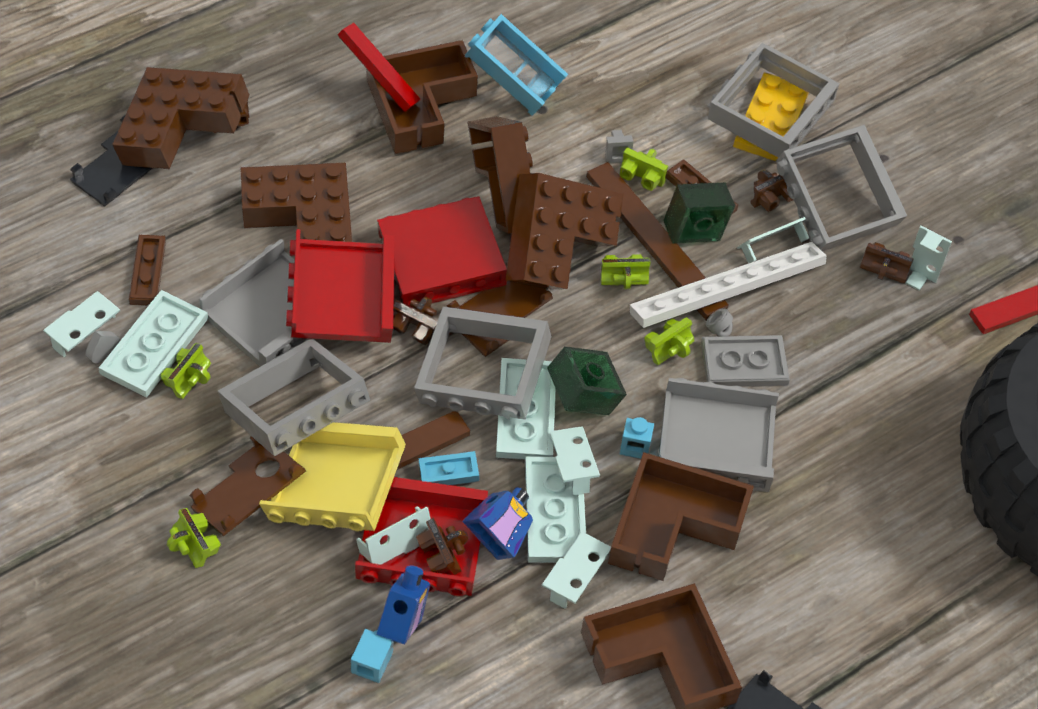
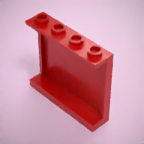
M479 196L464 198L447 204H438L434 207L413 210L408 213L387 216L377 220L379 239L382 238L383 240L384 235H395L394 275L400 290L402 304L413 308L410 306L413 299L420 302L424 297L432 299V303L507 285V281H505L507 268Z
M296 229V240H290L289 256H295L294 263H289L288 279H293L294 283L293 286H288L287 303H293L292 310H287L286 326L291 327V337L391 343L393 332L395 235H384L383 244L300 239V230Z
M394 477L375 531L364 530L362 541L366 543L365 539L416 513L415 507L418 506L420 509L428 507L430 519H435L437 525L443 529L445 536L448 535L446 529L449 526H454L456 531L464 530L467 533L469 539L463 545L465 552L458 555L455 549L452 550L462 572L456 575L450 570L443 574L432 572L427 559L440 551L436 547L424 553L419 546L406 554L403 552L383 564L371 563L359 553L358 561L355 563V579H360L370 584L380 582L393 586L400 575L405 573L407 566H416L423 570L422 579L430 583L429 592H447L457 597L464 595L472 596L481 542L462 521L488 497V491ZM417 519L410 522V529L417 525ZM388 535L381 537L380 544L387 542Z

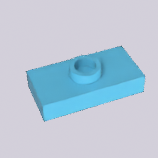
M475 451L419 458L421 481L446 485L479 481Z

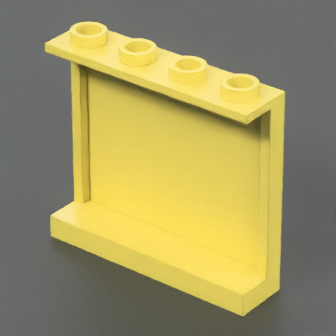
M333 422L292 446L289 456L303 466L306 472L274 496L271 501L261 500L259 504L267 518L275 523L293 522L303 526L312 524L322 525L331 529L341 527L350 528L354 531H375L406 444L396 427Z

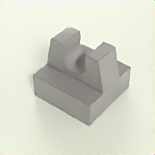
M612 130V137H606L605 159L609 163L622 162L625 149L630 148L633 150L632 135L624 136L622 130Z

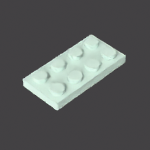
M161 290L100 365V375L147 398L161 380V373L165 368L173 365L176 361L177 353L182 348L187 347L208 320V312Z
M502 358L499 394L516 396L526 359ZM543 362L526 420L512 417L507 419L498 415L496 458L525 459L526 457H553V441L550 431H554L557 362Z
M526 457L525 480L526 492L529 495V499L526 502V510L533 519L527 532L528 562L557 563L560 558H564L581 531L586 533L584 494H572V481L563 482L555 457Z

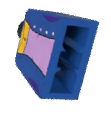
M516 487L512 493L507 490L492 493L462 521L497 560L514 558L533 522L532 516L523 507L529 499V495L519 487Z
M407 566L405 573H402L391 587L376 635L405 645L420 624L430 588V583L422 579L423 570L421 568Z

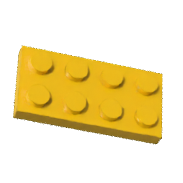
M764 72L745 116L784 137L800 117L809 92L776 75ZM738 135L734 140V148L773 161L778 159L775 155Z

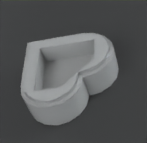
M94 331L86 349V357L93 363H100L113 351L120 342V338L111 331Z

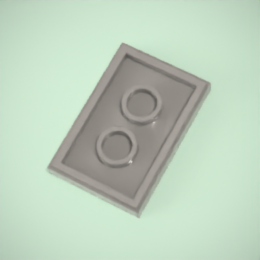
M782 335L702 337L701 346L706 382L725 386H785L789 384L790 379Z

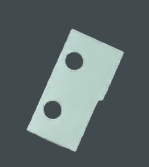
M805 217L752 238L738 246L737 249L742 248L748 264L756 261V257L750 244L791 227L795 228L800 241L804 242L809 239L802 222L805 220Z
M920 226L913 245L915 250L912 255L913 262L910 268L913 272L905 284L920 291L927 279L936 283L952 241ZM940 246L943 252L936 250V248ZM928 265L934 266L936 271L930 270Z
M97 291L72 311L68 310L43 331L50 336L53 349L65 357V350L69 352L109 319L115 318L120 309ZM97 312H104L106 314L102 319L95 317ZM74 331L80 333V336L76 339L70 337V334Z
M583 426L550 431L557 453L555 459L563 482L572 481L573 495L590 493V478L600 477V473ZM576 438L583 441L581 444L573 443ZM582 462H589L591 466L582 467L580 464Z
M418 506L415 507L416 513L365 539L366 543L357 538L359 553L371 563L383 564L403 552L406 554L419 547L416 536L428 529L426 521L430 520L428 507L420 509ZM417 519V525L410 529V522ZM388 535L387 542L380 544L381 537Z
M581 531L564 558L558 560L542 584L543 587L551 590L550 601L564 609L567 607V600L576 603L609 554L611 547ZM595 553L599 556V560L592 562L588 559V555ZM577 579L581 581L582 585L579 588H573L570 582Z

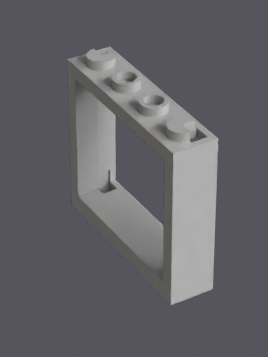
M762 43L755 52L751 51L743 65L740 64L736 68L733 77L723 83L720 92L712 96L711 102L707 105L710 108L708 120L779 158L783 151L797 147L835 101L840 83ZM760 68L816 96L784 137L727 107Z
M865 125L785 150L776 160L777 170L787 184L790 198L794 199L798 208L799 218L805 217V220L802 222L805 223L809 232V240L821 251L897 226L907 217ZM851 145L884 219L828 237L795 162Z
M442 307L414 387L419 403L427 404L430 407H446L454 411L466 410L480 415L492 414L503 416L507 419L512 417L526 420L551 340L548 321ZM455 332L532 343L516 396L432 384L449 333Z
M311 338L218 390L225 413L274 456L370 401L364 378ZM318 367H321L342 384L271 426L249 408V406Z

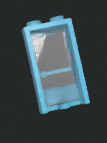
M500 14L495 21L490 18L481 28L484 32L482 36L476 34L467 44L471 49L465 54V57H470L529 110L528 113L533 116L556 90L555 88L567 77L568 73Z

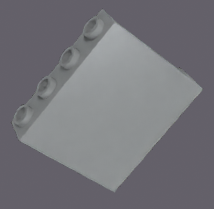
M282 239L267 246L261 254L254 259L248 260L242 268L226 276L220 284L213 289L207 290L199 298L200 309L208 312V321L260 367L310 339L292 338L291 327L286 326L287 310H292L293 303H287L288 286H293L294 283L293 279H288L289 263H294L295 260L284 251V241Z
M669 378L665 393L659 457L753 485V490L769 492L774 477L772 458L775 413L779 393L764 389L754 390L740 386L718 385L712 382L689 381L684 378Z

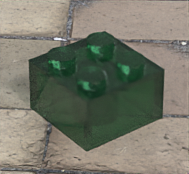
M725 182L677 185L663 219L672 244L721 241L735 208V203Z
M564 346L547 367L565 411L610 415L627 395L608 352Z

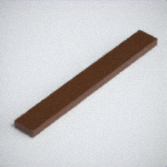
M609 162L587 171L586 177L594 187L623 194L621 220L678 288L706 278ZM722 300L696 310L707 321L709 316L715 311L723 308L728 309L729 304Z

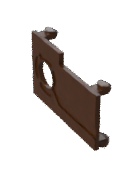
M507 281V285L484 290L461 306L454 300L447 307L526 318L552 300L553 294L544 288ZM462 334L484 357L509 341Z
M251 436L250 440H252L254 446L229 465V468L234 473L205 495L199 488L191 492L189 496L194 503L191 505V509L197 514L203 513L207 523L213 526L222 536H225L261 507L259 504L261 500L269 501L304 474L306 469L284 451L274 456ZM272 460L279 463V470L270 477H260L256 474L257 467L264 461Z

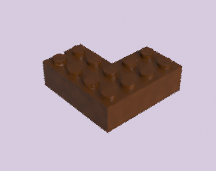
M463 40L384 56L421 99L406 112L402 110L366 69L368 86L395 154L417 150V145H421V148L444 144L445 123L437 105L477 96L478 75L471 58L465 57L468 51Z
M147 67L112 144L121 164L170 169L186 130L234 134L241 118L240 112H243L250 96L242 74Z
M499 116L468 121L471 145L492 141L493 146L472 149L475 171L488 177L496 228L508 234L512 233L520 174H529L530 168L533 167L532 156L530 152H527L525 143L528 141L527 128L520 121Z
M346 163L240 167L244 228L297 226V229L300 230V239L352 242Z
M542 173L520 174L505 281L548 290L568 289L574 242L596 247L617 246L620 222H616V217H621L623 194Z
M643 452L611 545L608 564L632 572L634 567L639 568L638 574L664 581L679 533L735 550L754 486Z
M695 583L584 616L581 635L590 656H593L592 662L602 685L658 668L676 709H719L737 703L742 686Z

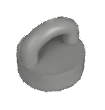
M719 309L709 316L706 321V327L712 334L729 336L733 329V316L727 309Z

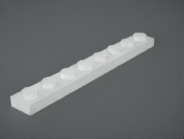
M809 242L630 304V314L644 328L826 264L827 255L813 242Z

